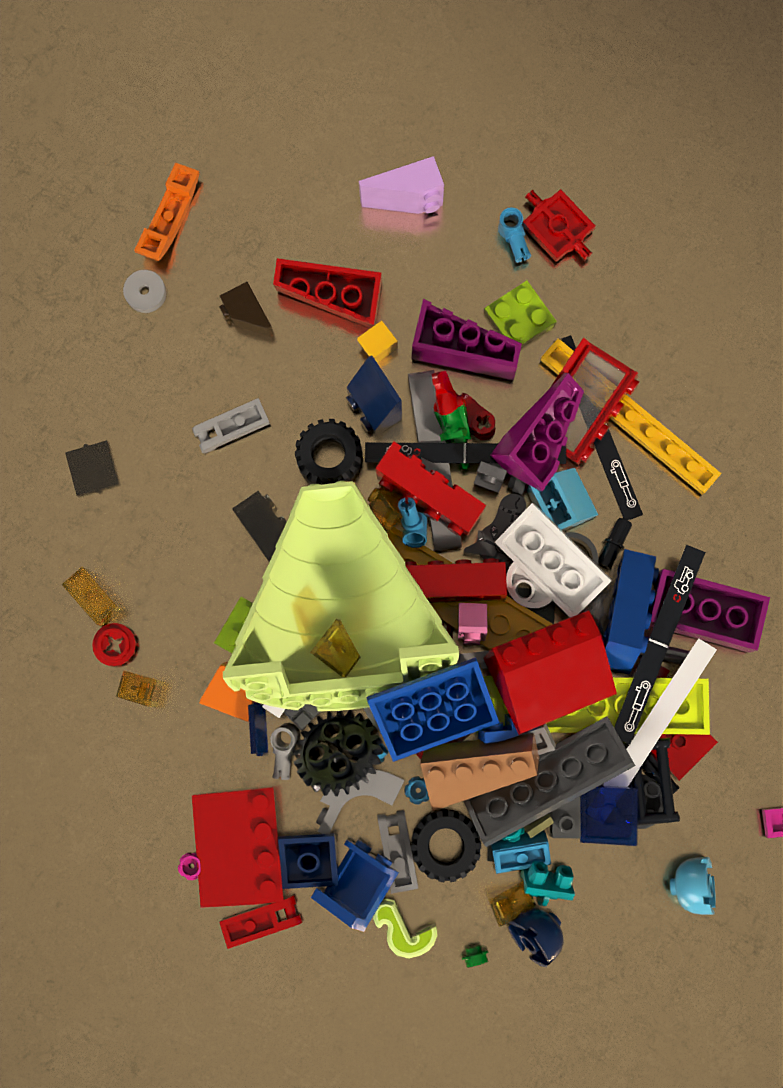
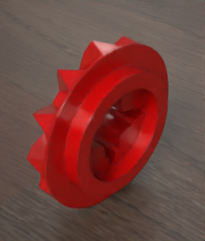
M111 623L97 631L92 647L96 658L101 663L108 666H119L127 663L135 654L137 642L133 632L128 627L119 623ZM108 636L114 640H122L119 644L121 654L114 649L108 650V647L111 646Z

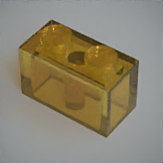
M81 567L61 584L96 625L103 627L109 624L124 610L93 573L84 567Z

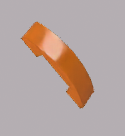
M175 162L165 183L167 190L149 228H144L135 247V253L160 261L176 237L191 203L200 174L198 170Z

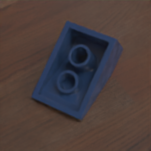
M371 355L348 384V396L345 398L353 411L359 410L362 415L360 422L367 432L372 430L376 437L402 421V400Z

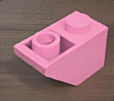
M459 603L458 640H463L465 645H480V641H485L487 636V604Z

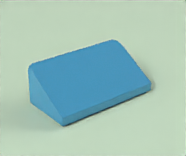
M544 830L532 838L527 833L520 835V839L516 842L501 839L491 844L496 874L528 869L534 861L551 865L549 843Z

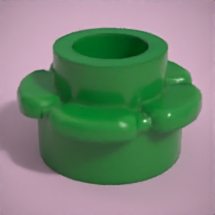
M481 946L466 949V955L462 957V960H465L466 967L469 968L487 963L486 954L489 952L488 950L482 951Z

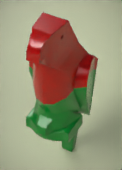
M446 371L433 373L432 382L436 391L434 414L442 429L440 439L441 441L449 440L451 443H467V440L471 439L465 399L462 395H458L455 392ZM461 463L463 469L470 468L469 463Z

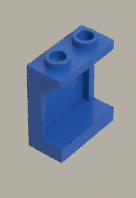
M358 839L354 843L346 840L344 845L350 849L338 867V886H327L325 891L316 888L311 898L349 927L364 932L399 872L390 867L393 862L379 853L375 856L370 853L372 847Z

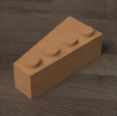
M534 733L518 735L493 743L471 740L441 744L424 750L420 765L432 811L537 776L539 753Z

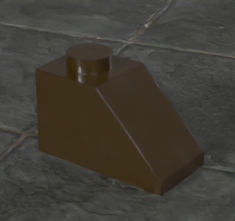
M248 282L220 295L223 304L219 308L226 320L231 318L234 326L267 336L274 334L272 326Z

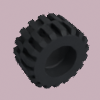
M323 419L318 420V424L315 426L313 423L307 426L308 430L306 432L303 430L300 433L301 438L296 441L295 445L297 448L295 458L304 479L306 478L310 484L320 485L332 484L338 481H353L355 479L354 476L359 474L360 466L363 463L362 446L358 435H355V431L351 426L349 428L346 427L345 422L340 421L336 423L335 419H329V422H324ZM326 442L338 443L345 450V457L342 462L332 468L321 467L314 461L316 449Z
M441 809L430 812L429 815L424 816L414 829L411 839V851L414 862H416L419 870L432 880L436 879L438 882L444 883L445 881L455 882L456 879L461 877L463 879L468 876L467 873L474 870L475 864L481 856L480 836L474 824L468 817L458 811ZM445 828L457 832L462 840L460 855L449 862L437 860L431 854L429 848L432 835L436 831Z

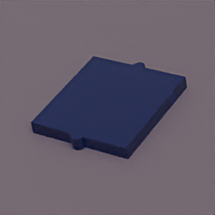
M254 702L248 705L251 754L263 756V753H268L266 709L260 703Z

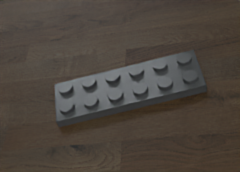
M606 716L557 743L554 751L539 755L537 776L464 800L463 802L482 843L488 847L636 765L610 719Z

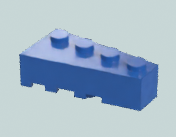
M624 549L619 561L612 593L616 597L612 598L607 617L610 620L603 636L606 654L612 671L629 675L639 654L646 651L648 637L644 636L645 629H649L652 614L648 613V607L653 605L655 590H651L652 583H656L659 568L655 567L656 556Z

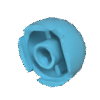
M709 857L687 859L677 868L675 878L670 879L671 894L677 895L679 904L693 914H715L712 909L716 908L714 876L708 874L707 868H712Z

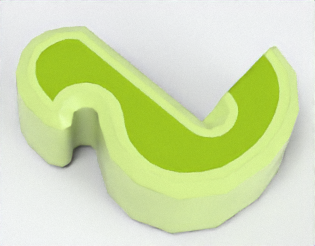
M384 898L373 916L375 925L378 928H381L383 924L388 925L387 942L389 948L397 956L405 958L420 956L429 951L436 941V923L410 935L395 900Z

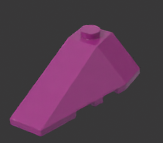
M564 373L503 436L491 453V456L504 470H507L508 474L539 491H543L558 469L560 461L557 459L562 446H566L568 438L565 436L570 422L575 419L584 390L569 373Z

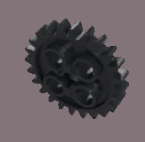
M349 710L345 716L342 711H337L334 717L328 711L327 719L325 720L317 716L318 724L309 723L308 726L311 730L309 732H300L304 740L296 741L300 749L293 751L297 758L294 764L298 769V775L303 779L307 787L311 785L314 792H318L321 789L324 796H327L330 790H332L335 797H338L340 789H343L348 795L350 786H354L359 790L358 782L362 780L368 783L369 780L366 775L368 773L376 774L377 772L373 765L381 764L377 755L383 754V750L380 747L382 740L378 735L376 727L372 725L369 718L364 719L361 713L354 716L352 710ZM338 733L336 737L331 738L334 734ZM361 744L358 748L353 749L355 745ZM324 755L320 760L316 761L319 756ZM346 766L343 771L337 772L341 767Z

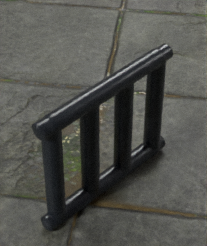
M659 738L652 749L656 750L664 812L647 813L642 768L640 767L632 779L636 814L619 815L617 802L604 824L586 813L590 806L589 792L580 796L581 828L647 825L680 821L678 811L675 812L667 748H670V738ZM623 742L625 748L627 749L629 744Z

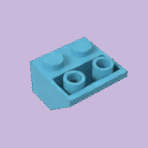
M575 468L555 473L543 491H539L530 485L527 489L532 503L537 505L563 532L598 516Z

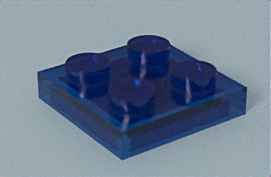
M598 786L581 795V843L638 845L637 787Z

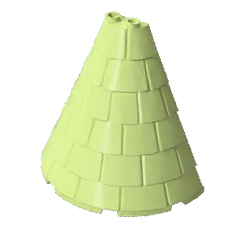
M338 481L332 484H310L309 486L301 487L288 521L275 546V552L262 577V585L235 641L236 647L223 671V679L226 684L234 691H239L240 688L246 690L247 699L273 707L299 710L305 704H311L317 707V711H341L370 707L366 699L368 696L456 665L459 658L458 646L442 625L441 618L406 568L405 561L389 540L387 532L371 511L370 506L355 482Z

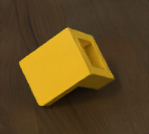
M382 320L357 338L358 343L369 357L372 355L377 363L398 349L397 339Z

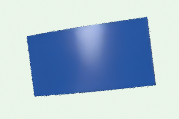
M505 714V725H503V722H499L496 725L478 731V738L484 743L499 742L519 735L509 714Z

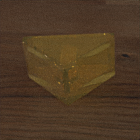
M338 619L333 622L310 652L341 677L345 678L361 658L341 620Z
M123 670L116 697L157 708L164 681Z
M523 880L486 894L499 927L517 918L522 911L536 906L533 896L525 894Z

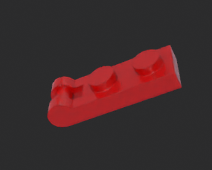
M294 895L284 898L282 902H273L220 920L219 923L227 949L303 923L300 914L297 915L294 906L297 904ZM284 909L286 919L279 921L276 911Z

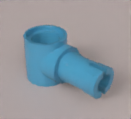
M511 207L503 210L501 213L498 231L505 238L506 242L510 243L515 261L518 263L522 262L521 258L524 261L529 259L531 253L524 239L523 215L517 208ZM511 220L517 225L509 227L504 222Z
M408 497L409 504H407L405 498H402L398 502V508L402 515L403 543L411 548L422 547L427 542V517L417 511L413 498Z

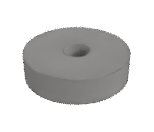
M139 270L131 274L125 281L123 288L124 297L134 310L141 313H150L160 308L164 303L166 287L161 277L155 272ZM144 288H148L149 292L145 295H142L141 291Z

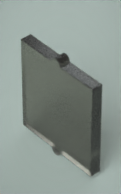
M107 440L92 445L84 444L82 448L65 452L77 496L92 492L100 493L102 489L119 485Z

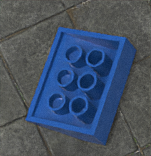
M476 657L366 697L393 762L499 723Z

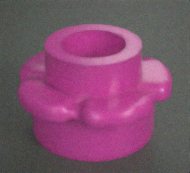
M195 852L184 854L180 858V865H178L180 875L188 880L197 879L201 872L200 860L196 857ZM191 863L194 864L193 869L189 867Z

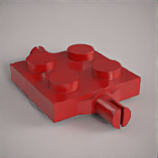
M561 189L552 197L544 200L534 190H531L525 198L535 208L532 214L522 222L523 228L555 262L573 250L584 261L589 258L592 252L582 242L595 229L596 225Z

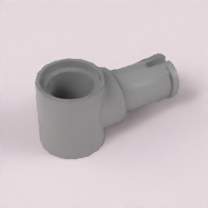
M284 723L271 734L270 740L273 753L275 754L274 773L272 776L274 779H279V777H281V780L290 779L291 756L294 755L293 751H295L296 741L300 739V731L294 724ZM281 731H285L290 735V743H284L281 740Z

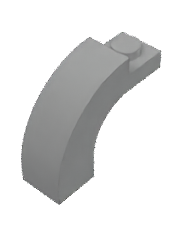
M375 769L376 774L368 773L366 775L369 780L368 783L362 780L358 782L359 790L354 786H350V792L347 795L343 789H340L338 797H335L332 790H330L328 795H323L320 800L330 807L328 810L323 808L316 821L320 825L318 832L329 834L344 804L354 797L361 795L373 796L393 805L405 779L390 772Z

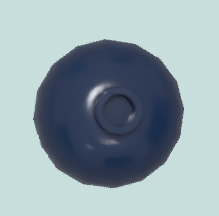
M531 908L522 911L510 921L509 924L511 925L508 929L513 940L522 951L526 947L533 954L530 959L539 966L547 967L562 951L564 939L560 927L561 921L554 913Z

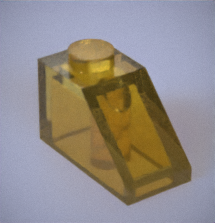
M375 487L367 501L370 502L371 511L388 534L401 521L402 515L398 508V502L403 495L395 490L390 493L382 487L379 489Z

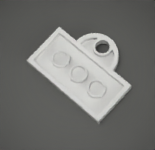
M534 503L495 541L514 561L507 572V589L511 597L524 607L540 608L554 601L569 617L578 615L612 581ZM522 582L528 583L531 586L532 593L528 598H523L518 593V586Z

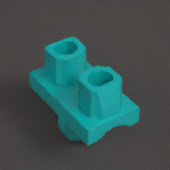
M534 861L529 869L521 870L520 876L524 881V892L530 896L537 897L538 905L547 906L549 899L557 900V898L573 901L575 896L572 885L574 875L570 866L560 865L557 867L556 872L553 873L549 872L548 866L544 862Z

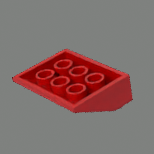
M589 610L491 648L483 657L519 735L617 694L602 635Z
M274 786L192 795L196 857L200 860L201 872L198 875L200 907L256 905L284 901Z

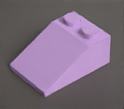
M434 156L360 180V203L362 207L416 214L437 211L443 206L444 183Z

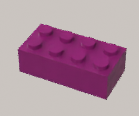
M662 569L658 573L657 581L653 586V590H655L654 602L652 606L648 607V613L652 614L650 626L654 627L673 580L674 571ZM695 578L675 633L749 653L758 651L770 597Z

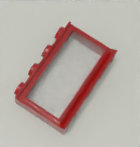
M584 337L553 382L554 384L564 373H569L584 390L575 419L570 422L565 436L568 438L566 458L577 465L581 461L587 462L594 451L591 447L596 438L601 440L609 429L606 423L611 416L615 418L624 407L621 401L626 394L632 395L639 384V381L636 380L638 377L637 371H634L591 344Z

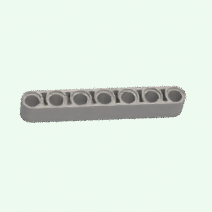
M434 370L408 374L418 443H446V441H441L440 439L442 429L434 414V404L436 402V391L432 382ZM421 457L422 463L426 466L425 470L428 472L430 470H437L449 480L447 485L451 488L453 487L449 463H432ZM430 519L435 551L462 547L461 537L448 530L447 523L440 519L438 522Z

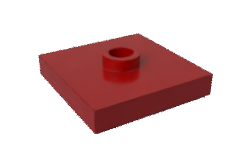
M662 734L660 738H670L671 740L670 748H667L670 773L678 781L718 743L711 735ZM651 750V753L657 759L656 750Z

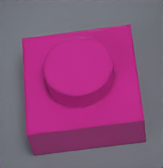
M783 807L762 809L766 838L783 837Z

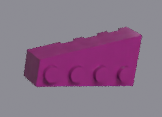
M423 299L412 344L411 359L514 380L522 343L491 329L489 331L477 326L476 322L459 318L453 315L452 311L445 308L443 310L432 305V302Z

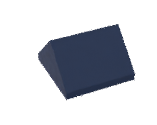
M335 833L278 836L283 889L338 886V849Z

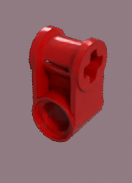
M462 393L461 395L466 403L470 434L480 441L490 440L496 430L495 417L479 405L471 396ZM488 423V428L483 427L479 429V424L485 425Z

